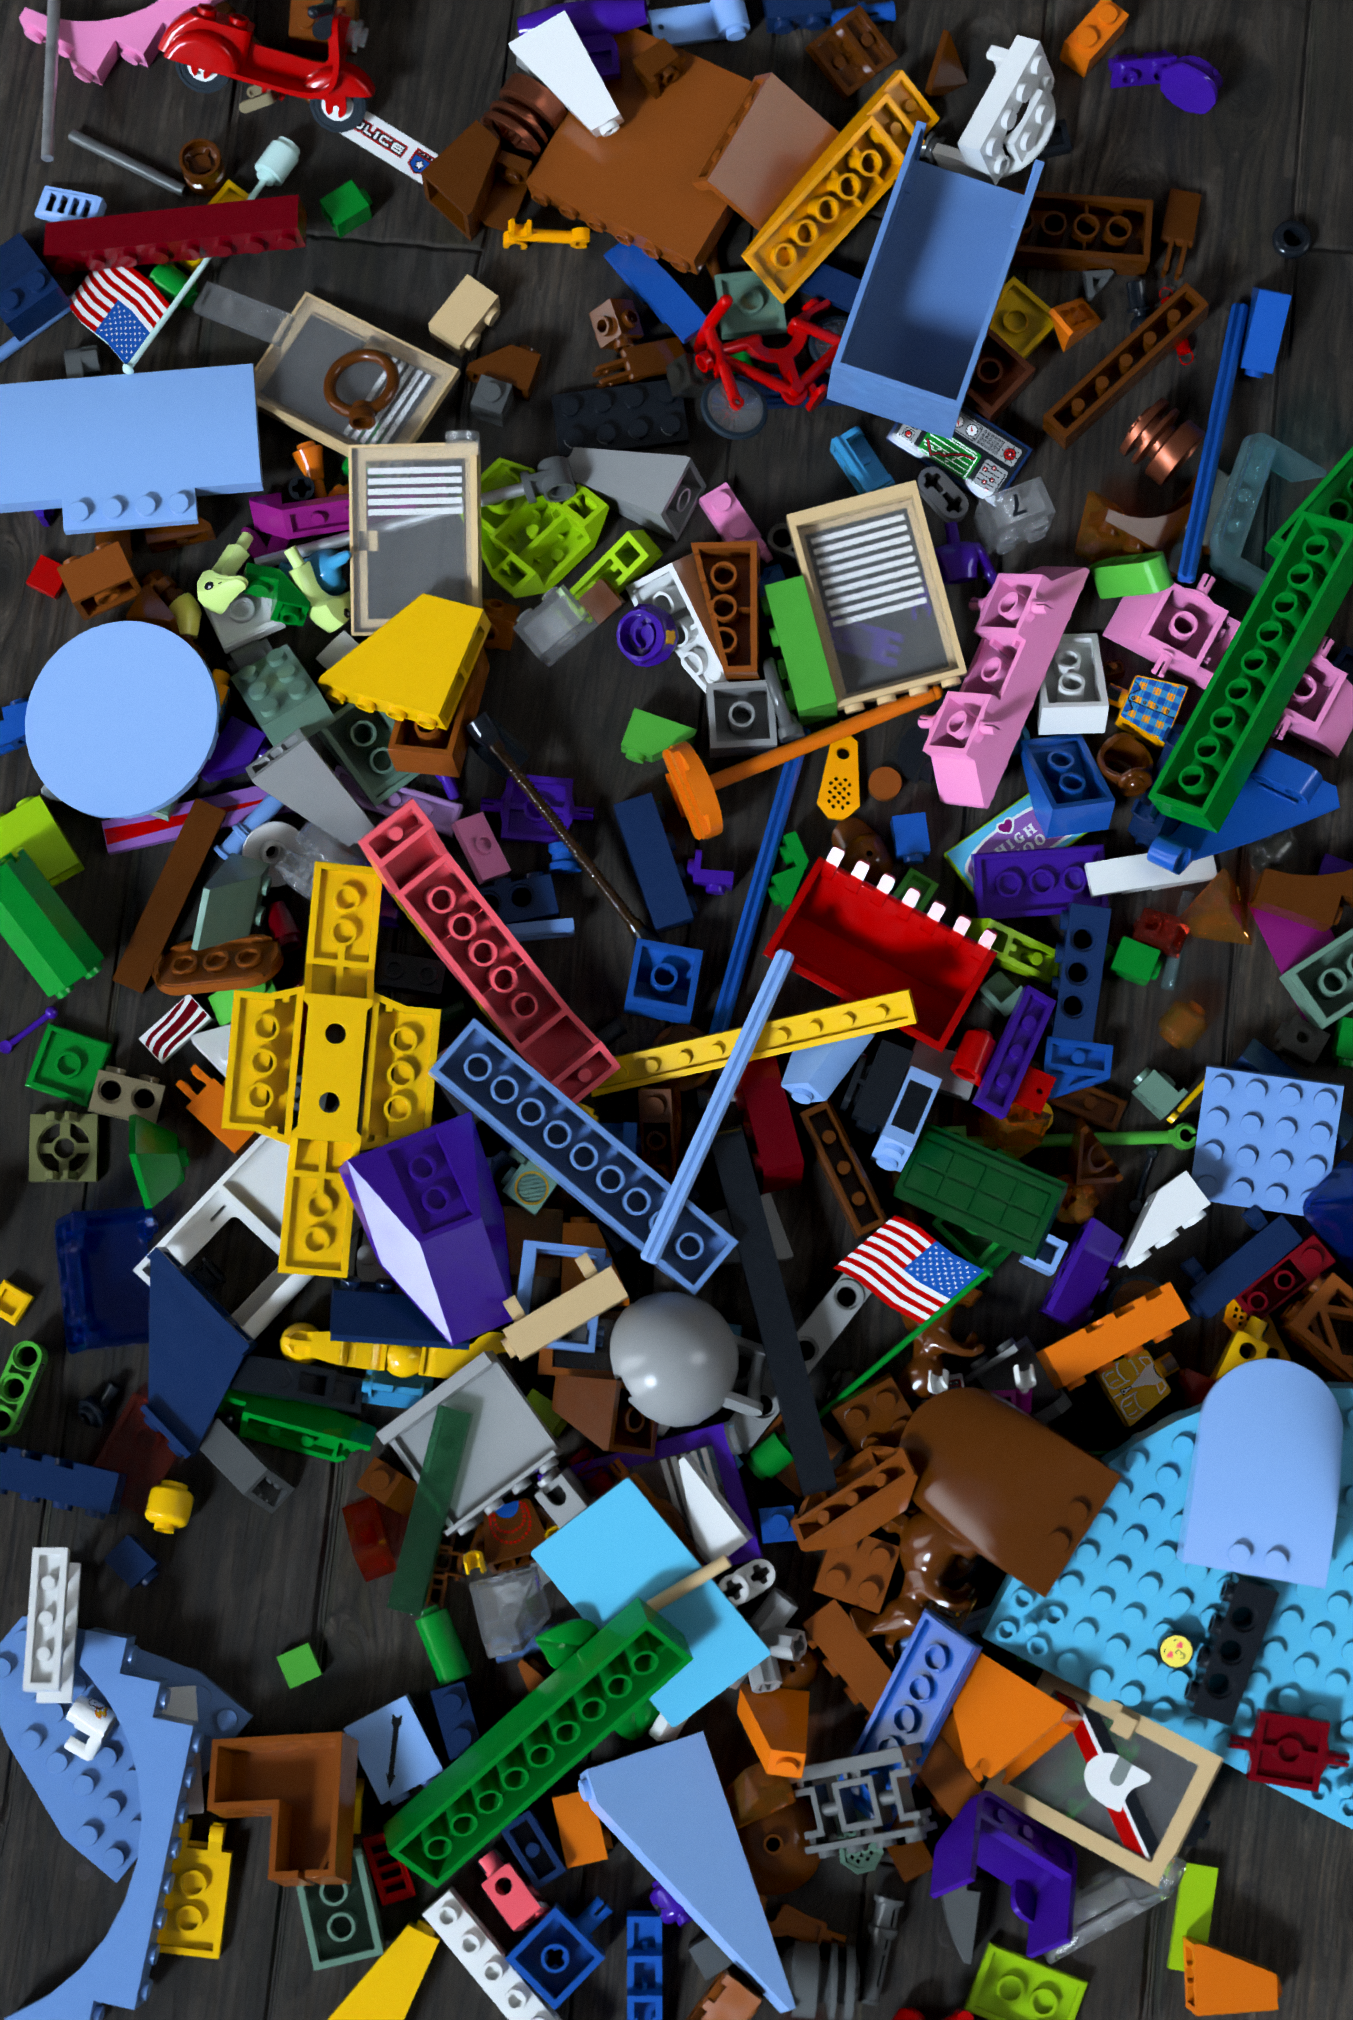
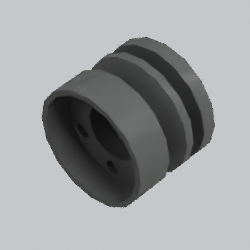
M795 1940L792 1957L791 1994L796 2008L791 2010V2018L815 2019L818 2004L825 2003L828 2020H834L836 2004H841L842 2020H852L853 2011L859 1997L860 1967L856 1958L855 1944H845L843 1960H838L837 1943H831L828 1958L821 1959L818 1942Z

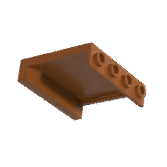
M770 72L757 75L752 80L691 184L700 191L712 190L760 231L789 193L840 133L775 74Z

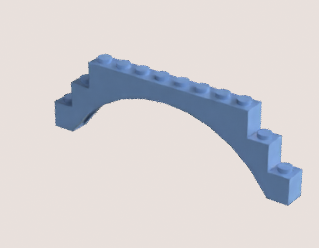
M98 1627L88 1629L79 1664L110 1703L127 1737L138 1776L141 1829L137 1863L125 1901L104 1940L75 1974L53 1992L14 2011L5 2017L4 2020H103L105 2006L101 2005V2003L135 2010L144 2001H148L153 1987V1980L149 1979L151 1965L157 1963L160 1953V1944L156 1943L158 1931L164 1928L167 1919L168 1909L163 1907L166 1894L169 1895L174 1885L175 1873H171L173 1859L178 1858L182 1847V1838L178 1837L180 1825L184 1824L188 1817L190 1805L185 1801L188 1788L192 1789L196 1779L197 1768L193 1767L195 1753L199 1754L201 1751L204 1733L200 1732L202 1722L162 1714V1709H167L171 1697V1689L167 1688L168 1678L129 1670V1667L135 1664L138 1654V1646L134 1645L136 1635Z

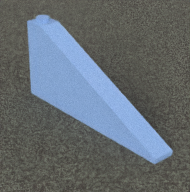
M704 1732L689 1735L586 1769L579 1774L581 1778L578 1781L580 1795L584 1802L588 1801L590 1809L780 2013L795 2009L796 2006Z

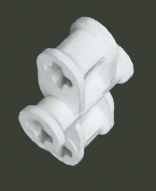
M755 1559L736 1570L733 1574L725 1576L717 1585L723 1592L731 1591L733 1593V1596L728 1597V1599L737 1608L738 1605L750 1601L773 1584L775 1569L769 1561ZM754 1571L756 1573L760 1571L764 1573L765 1577L762 1578L761 1582L759 1580L755 1582L751 1580Z

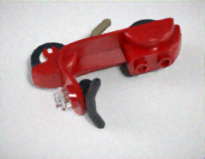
M323 0L322 3L312 5L307 10L308 16L316 19L312 27L315 38L322 41L328 39L329 56L326 62L311 60L254 43L252 40L255 24L249 21L247 16L239 13L224 14L218 12L214 6L203 3L183 11L173 19L158 45V49L165 52V58L176 62L179 78L188 88L199 93H212L223 88L230 78L253 84L246 91L250 98L243 100L239 105V110L242 113H249L276 102L278 97L280 101H283L286 94L310 99V110L314 119L321 127L331 132L344 133L357 127L367 112L368 97H372L376 90L370 76L362 68L346 62L348 47L352 48V52L357 53L359 47L365 48L369 28L364 27L365 20L359 19V22L352 20V16L346 15L345 6L337 7L338 0Z

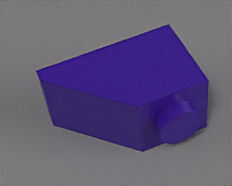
M231 716L217 740L211 759L207 760L199 774L204 781L212 783L246 773L245 768L271 749V746H269L270 741L264 732Z

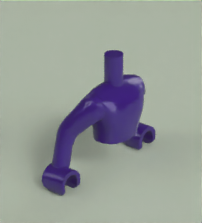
M957 522L944 524L947 544L934 548L943 584L954 585L977 580V567L979 565L982 574L992 589L998 575L982 544L979 542H960ZM923 570L921 573V587H923L924 592L918 594L917 599L926 597L927 603L912 607L910 616L914 621L917 620L916 609H924L927 613V619H929L932 608L928 603L930 595Z

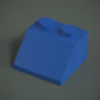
M637 938L623 1013L689 1025L703 950Z

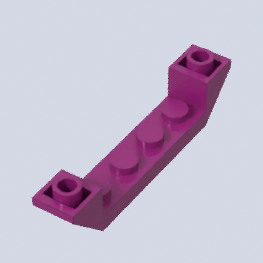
M445 473L411 474L412 478L445 477ZM406 484L380 489L447 487V484ZM281 492L249 497L255 530L285 539H294L349 530V494L285 504L283 503ZM448 493L368 494V526L404 516H369V510L428 509L441 505H369V499L449 498Z

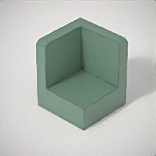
M998 971L985 984H982L975 994L1003 1022L1012 1014L1023 987L1016 988L1001 971Z

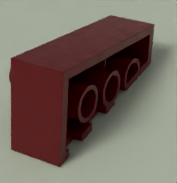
M776 1056L748 1061L737 1086L738 1091L734 1093L738 1111H743L745 1122H742L746 1142L750 1141L752 1150L750 1154L754 1172L757 1173L762 1194L801 1186L804 1160L785 1089L781 1086L782 1078Z

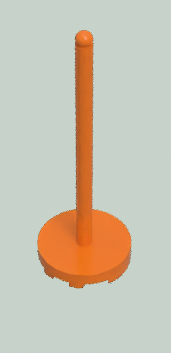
M937 684L928 687V693L915 697H910L909 694L898 698L895 702L878 706L711 775H708L701 759L688 742L681 741L673 744L662 752L669 771L665 776L673 800L681 817H687L692 833L697 840L702 838L703 840L720 835L723 831V819L715 793L716 790L939 700L943 696V689Z

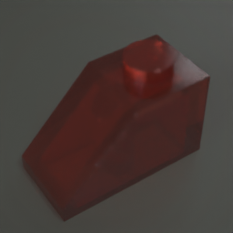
M370 1497L342 1508L352 1552L365 1581L369 1582L398 1571L393 1547L375 1498Z

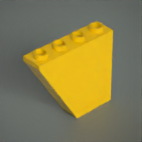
M422 593L322 674L317 683L326 694L325 697L336 704L343 705L344 702L355 704L356 707L368 713H373L376 710L385 713L388 717L397 721L408 719L429 730H434L435 727L447 730L492 624L484 609Z

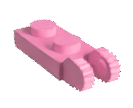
M727 482L699 498L700 506L724 542L757 541L760 549V558L766 563L773 560L772 554L761 539V534Z

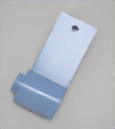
M710 0L709 3L648 11L652 36L660 40L665 38L673 46L724 39L738 41L744 38L750 30L744 0Z

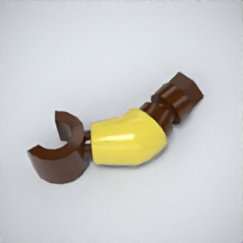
M159 569L150 572L142 582L144 585L150 584L159 597L164 600L166 606L176 617L181 638L192 646L206 662L203 650L193 642V639L198 638L202 615L198 602L191 593H185L181 588L177 589V583L170 576H165Z

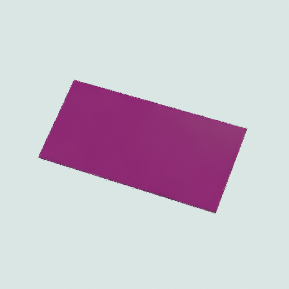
M1249 906L1281 975L1335 940L1330 928L1326 932H1322ZM1296 1004L1304 1022H1307V1018Z

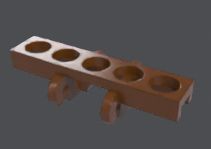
M440 1516L436 1542H427L428 1547H435L431 1572L422 1571V1576H429L424 1605L433 1606L438 1604L439 1607L443 1608L449 1576H454L455 1581L460 1582V1578H467V1575L462 1574L464 1566L462 1558L466 1554L465 1549L460 1548V1552L454 1551L457 1533L447 1536L443 1531L444 1521ZM441 1538H449L450 1545L440 1544ZM444 1554L448 1557L449 1563L445 1568H440L436 1565L438 1555ZM453 1555H457L455 1572H450ZM434 1578L443 1579V1584L436 1585L433 1582ZM433 1589L441 1591L439 1602H433L430 1599Z

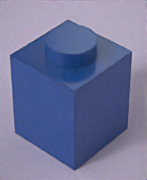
M925 812L892 816L890 829L895 862L903 861L904 865L922 863L923 858H928L931 851Z
M794 1505L758 1508L762 1544L797 1540L790 1523L795 1515Z

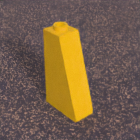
M418 1919L417 1924L410 1921L327 2020H404L441 1939L439 1934L424 1920Z

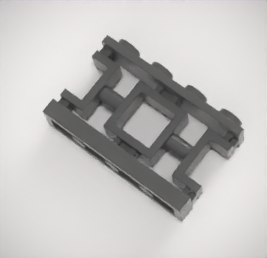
M920 1742L804 1765L802 1778L788 1777L789 1784L797 1783L798 1789L795 1790L796 1797L811 1796L818 1829L804 1832L805 1840L809 1839L811 1845L804 1847L806 1855L818 1853L819 1858L823 1859L840 1855L839 1849L847 1847L848 1854L868 1850V1843L876 1842L877 1848H884L898 1844L896 1838L905 1837L906 1843L927 1839L926 1832L937 1829L936 1821H929L928 1816L932 1815L931 1808L915 1810L908 1775L922 1772L921 1764L917 1765L915 1758L922 1757ZM898 1762L901 1763L902 1767L889 1771L893 1788L890 1790L886 1789L883 1772L870 1774L868 1769ZM843 1774L844 1780L831 1783L834 1801L829 1800L826 1783L813 1786V1779ZM867 1783L875 1818L858 1821L850 1787ZM896 1803L900 1822L914 1820V1825L882 1831L881 1825L894 1822L890 1804ZM837 1814L842 1833L854 1830L856 1832V1836L830 1841H825L824 1838L826 1835L836 1833L833 1815Z

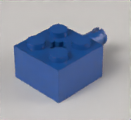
M599 1895L595 1897L577 1918L575 1916L571 1917L556 1901L506 1954L505 1959L554 2010L605 1959L606 1952L592 1938L593 1935L591 1933L614 1911L606 1903L598 1913H595L604 1904V1900ZM552 1948L556 1951L560 1948L563 1951V1961L560 1962L558 1959H555L551 1962L548 1959L550 1955L549 1949Z

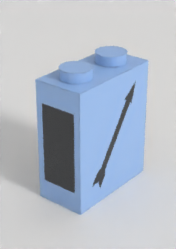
M910 1067L870 1157L871 1160L876 1161L879 1167L888 1171H902L915 1146L942 1082L941 1078L916 1067Z
M409 1693L344 1728L346 1734L358 1740V1759L381 1805L389 1800L392 1806L404 1801L411 1796L408 1790L419 1784L424 1789L446 1769Z

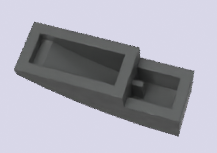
M964 1885L942 1895L941 1901L954 1945L962 1961L966 1964H971L980 1891L977 1888Z

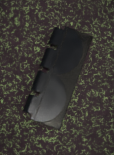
M942 652L932 671L949 667L945 653ZM965 663L966 670L968 672L970 665ZM965 677L960 678L961 684L942 688L943 696L941 699L910 711L882 767L893 768L901 777L915 784L919 780L928 784L933 783L935 774L931 756L922 751L929 736V729L920 728L918 719L922 720L919 718L921 715L934 716L942 706L947 692H959Z

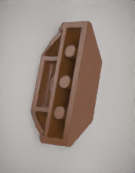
M869 1446L834 1469L837 1488L806 1496L798 1514H795L790 1521L800 1549L807 1552L850 1547L907 1510L918 1478L907 1450L903 1447Z

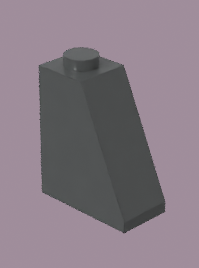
M217 1418L211 1423L199 1449L244 1496L272 1514L295 1488L241 1436H238L239 1434L233 1428Z

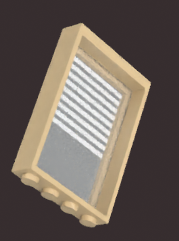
M916 480L786 515L800 574L803 575L837 698V711L845 710L846 714H851L864 710V704L877 701L878 706L897 701L896 695L909 692L910 697H915L928 693L929 686L941 684L942 688H948L961 684L960 678L966 676L967 670Z

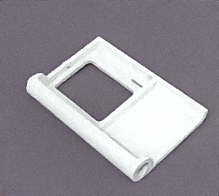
M260 1135L133 1271L150 1286V1260L147 1256L156 1247H167L186 1266L232 1217L239 1218L279 1256L289 1146ZM355 1207L353 1208L351 1236L362 1226ZM277 1266L231 1316L255 1339L314 1275L278 1273Z

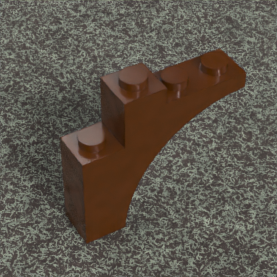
M1218 468L1200 558L1203 555L1216 553L1240 484L1239 480ZM1196 471L1192 482L1184 494L1171 507L1155 517H1130L1111 509L1091 512L1086 525L1097 530V534L1100 537L1123 544V549L1130 553L1141 554L1163 551L1171 575L1176 576L1178 575L1198 471Z

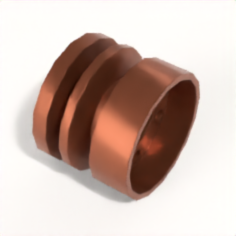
M514 73L500 90V99L502 101L496 100L491 103L490 110L481 117V124L484 127L487 125L491 126L498 133L501 139L500 146L503 149L533 162L541 154V149L545 148L548 144L546 134L552 135L557 131L567 111L561 101L545 86L524 74Z
M1163 397L1153 406L1147 408L1136 419L1127 431L1125 440L1118 450L1121 454L1127 456L1137 447L1138 450L1131 460L1135 465L1145 457H1150L1151 461L1145 470V474L1160 486L1165 485L1175 475L1206 435V432L1190 419L1176 428L1173 424L1180 412L1177 408H1174L1163 417L1162 415L1170 404Z

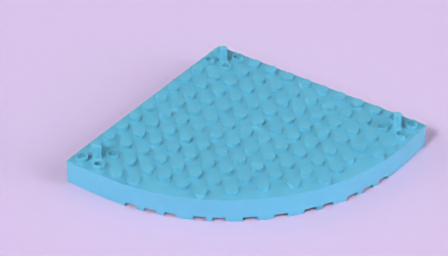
M1325 1383L1336 1399L1343 1423L1339 1499L1326 1589L1245 1575L1273 1585L1279 1592L1232 1726L1191 1713L1186 1705L1187 1700L1184 1699L1186 1685L1189 1679H1195L1198 1670L1196 1658L1202 1645H1207L1210 1633L1207 1631L1210 1618L1214 1612H1219L1223 1601L1219 1599L1221 1587L1226 1579L1230 1580L1233 1572L1183 1563L1176 1557L1198 1421L1203 1403L1183 1411L1174 1412L1157 1421V1424L1146 1430L1133 1434L1125 1443L1115 1450L1112 1449L1100 1458L1126 1475L1123 1482L1117 1483L1052 1588L1055 1590L1052 1595L1044 1598L1007 1573L978 1627L981 1637L1108 1703L1114 1700L1222 1757L1224 1763L1245 1774L1249 1761L1248 1751L1228 1748L1227 1740H1229V1733L1250 1737L1255 1727L1258 1708L1328 1719L1330 1722L1327 1739L1329 1750L1349 1753L1348 1767L1327 1764L1321 1774L1318 1792L1272 1784L1266 1785L1353 1829V1383ZM1237 1608L1233 1613V1620L1243 1621L1249 1614V1608ZM1170 1631L1184 1633L1188 1636L1194 1647V1656L1191 1662L1180 1669L1167 1667L1157 1653L1159 1639ZM1229 1640L1223 1643L1221 1653H1233L1237 1647V1642ZM1220 1673L1213 1675L1209 1680V1686H1221L1225 1681V1675Z

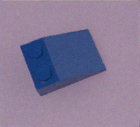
M1065 734L1018 742V749L1034 814L1046 838L1107 830L1109 828L1116 800L1082 734Z

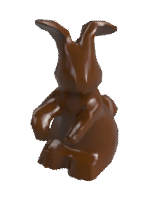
M972 1289L913 1340L912 1358L902 1369L896 1383L913 1412L916 1411L921 1401L933 1395V1393L928 1391L929 1370H932V1374L935 1376L943 1375L945 1367L941 1358L944 1353L974 1357L985 1351L984 1344H976L978 1340L976 1332L972 1331L966 1340L961 1343L954 1340L950 1333L956 1307H973L983 1293L981 1291ZM900 1313L909 1333L921 1325Z
M905 1510L881 1526L888 1533L895 1532L900 1535L899 1555L905 1573L900 1595L890 1601L880 1615L876 1616L858 1608H852L849 1615L855 1630L863 1638L886 1634L883 1639V1646L886 1655L895 1667L899 1661L894 1646L895 1643L900 1639L911 1637L924 1610L929 1609L930 1601H934L943 1608L954 1612L967 1610L973 1604L967 1598L974 1589L973 1582H967L959 1589H952L943 1583V1579L956 1555H962L972 1560L979 1553L946 1530L922 1510L916 1513H909Z

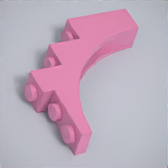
M158 0L147 8L118 18L101 21H70L60 19L58 54L69 58L74 74L79 79L87 83L93 81L102 86L120 55L132 65H138L139 63L149 68L159 52L158 45L173 19L183 11L193 6H198V4H209L215 7L218 3L225 0ZM25 7L19 17L24 34L35 43L41 44L42 41L46 43L47 16Z

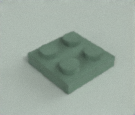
M754 271L714 275L717 302L724 294H729L733 298L731 307L720 320L722 340L743 338L752 334L763 336L786 333L787 325L784 304L778 301Z

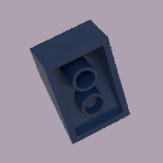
M19 232L0 246V317L20 342L72 303Z

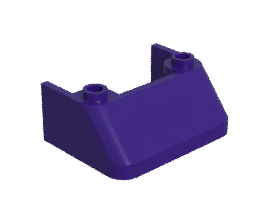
M983 1790L972 1795L935 1845L930 1896L938 1898L975 1881L976 1867L978 1865L1011 1886V1908L1020 1919L1029 1924L1026 1956L1032 1959L1072 1942L1077 1877V1855L1072 1845L991 1791Z

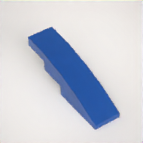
M618 243L604 254L605 259L642 304H647L663 324L667 323L683 344L697 335L706 319V315L655 259L646 255L641 248L633 244L626 246Z
M656 1910L627 1911V2020H662V1920Z

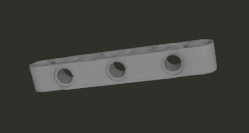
M845 1273L841 1275L797 1332L799 1342H808L814 1349L813 1357L810 1360L804 1361L808 1374L872 1293L858 1280ZM848 1288L854 1292L855 1302L852 1306L845 1307L838 1302L837 1293L840 1289ZM769 1369L763 1376L761 1395L767 1396L771 1400V1411L766 1415L748 1416L735 1412L724 1426L728 1441L745 1455L780 1412Z

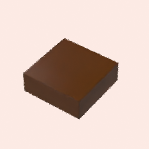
M605 577L600 578L578 599L599 625L604 624L626 603Z

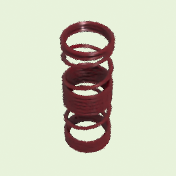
M587 1446L570 1458L567 1463L570 1465L569 1467H572L579 1461L592 1456L576 1476L581 1477L600 1469L593 1478L583 1484L591 1497L598 1494L594 1499L595 1502L614 1482H612L611 1477H609L606 1471L602 1472L603 1466L595 1467L580 1474L595 1456L594 1454H588L591 1452V1449Z

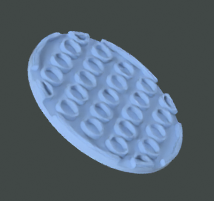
M118 621L91 628L62 646L50 658L35 681L27 704L25 717V736L30 759L46 787L64 803L82 813L103 819H131L154 813L168 806L187 792L198 780L197 776L207 760L211 759L219 735L217 732L219 713H221L219 693L206 662L192 646L175 633L163 627L140 621Z

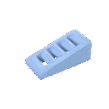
M45 186L34 215L37 218L50 222L84 219L82 215L85 207L90 208L87 218L102 217L105 214L107 205L104 198ZM50 197L56 198L52 211L46 210ZM62 201H68L64 213H59ZM74 204H77L79 206L75 216L70 215Z

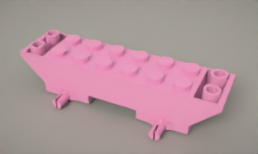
M1040 566L1022 574L998 573L995 583L986 597H972L970 599L972 601L969 602L970 610L980 611V617L973 632L982 639L959 692L948 691L942 706L934 716L921 715L919 718L922 720L918 719L920 728L929 729V736L922 751L931 756L939 798L944 804L989 808L1002 775L1008 766V761L1014 747L1020 738L1029 712L1034 705V700L1040 686L1046 677V672L1055 651L1058 649L1060 639L1071 618L1078 597L1084 588V583L1090 571L1086 567Z
M1204 573L1196 589L1184 588L1174 582L1171 587L1157 593L1123 597L1102 636L1154 662L1155 665L1151 669L1153 674L1156 675L1161 666L1162 668L1158 674L1159 677H1164L1166 671L1169 670L1191 683L1206 689L1241 622L1228 616V610L1216 605L1207 596L1216 579L1211 576L1206 587H1204L1209 577V574ZM1324 636L1271 736L1275 737L1280 729L1276 739L1283 740L1284 735L1288 733L1337 759L1353 729V685L1346 679L1348 673L1334 667L1326 659L1334 641L1330 638L1323 649L1328 639L1327 636Z

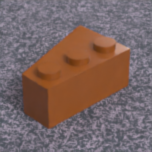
M729 1966L716 1976L685 2020H750L762 2003L760 1991Z

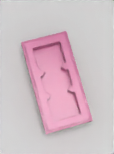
M483 812L455 821L451 825L479 885L507 875L511 871Z

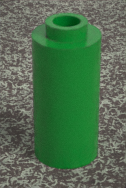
M438 1604L419 1611L421 1618L416 1620L415 1624L440 1686L473 1673L447 1608L440 1610Z

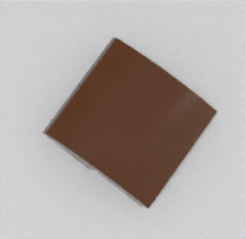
M861 5L837 21L830 29L805 48L843 101L898 58Z

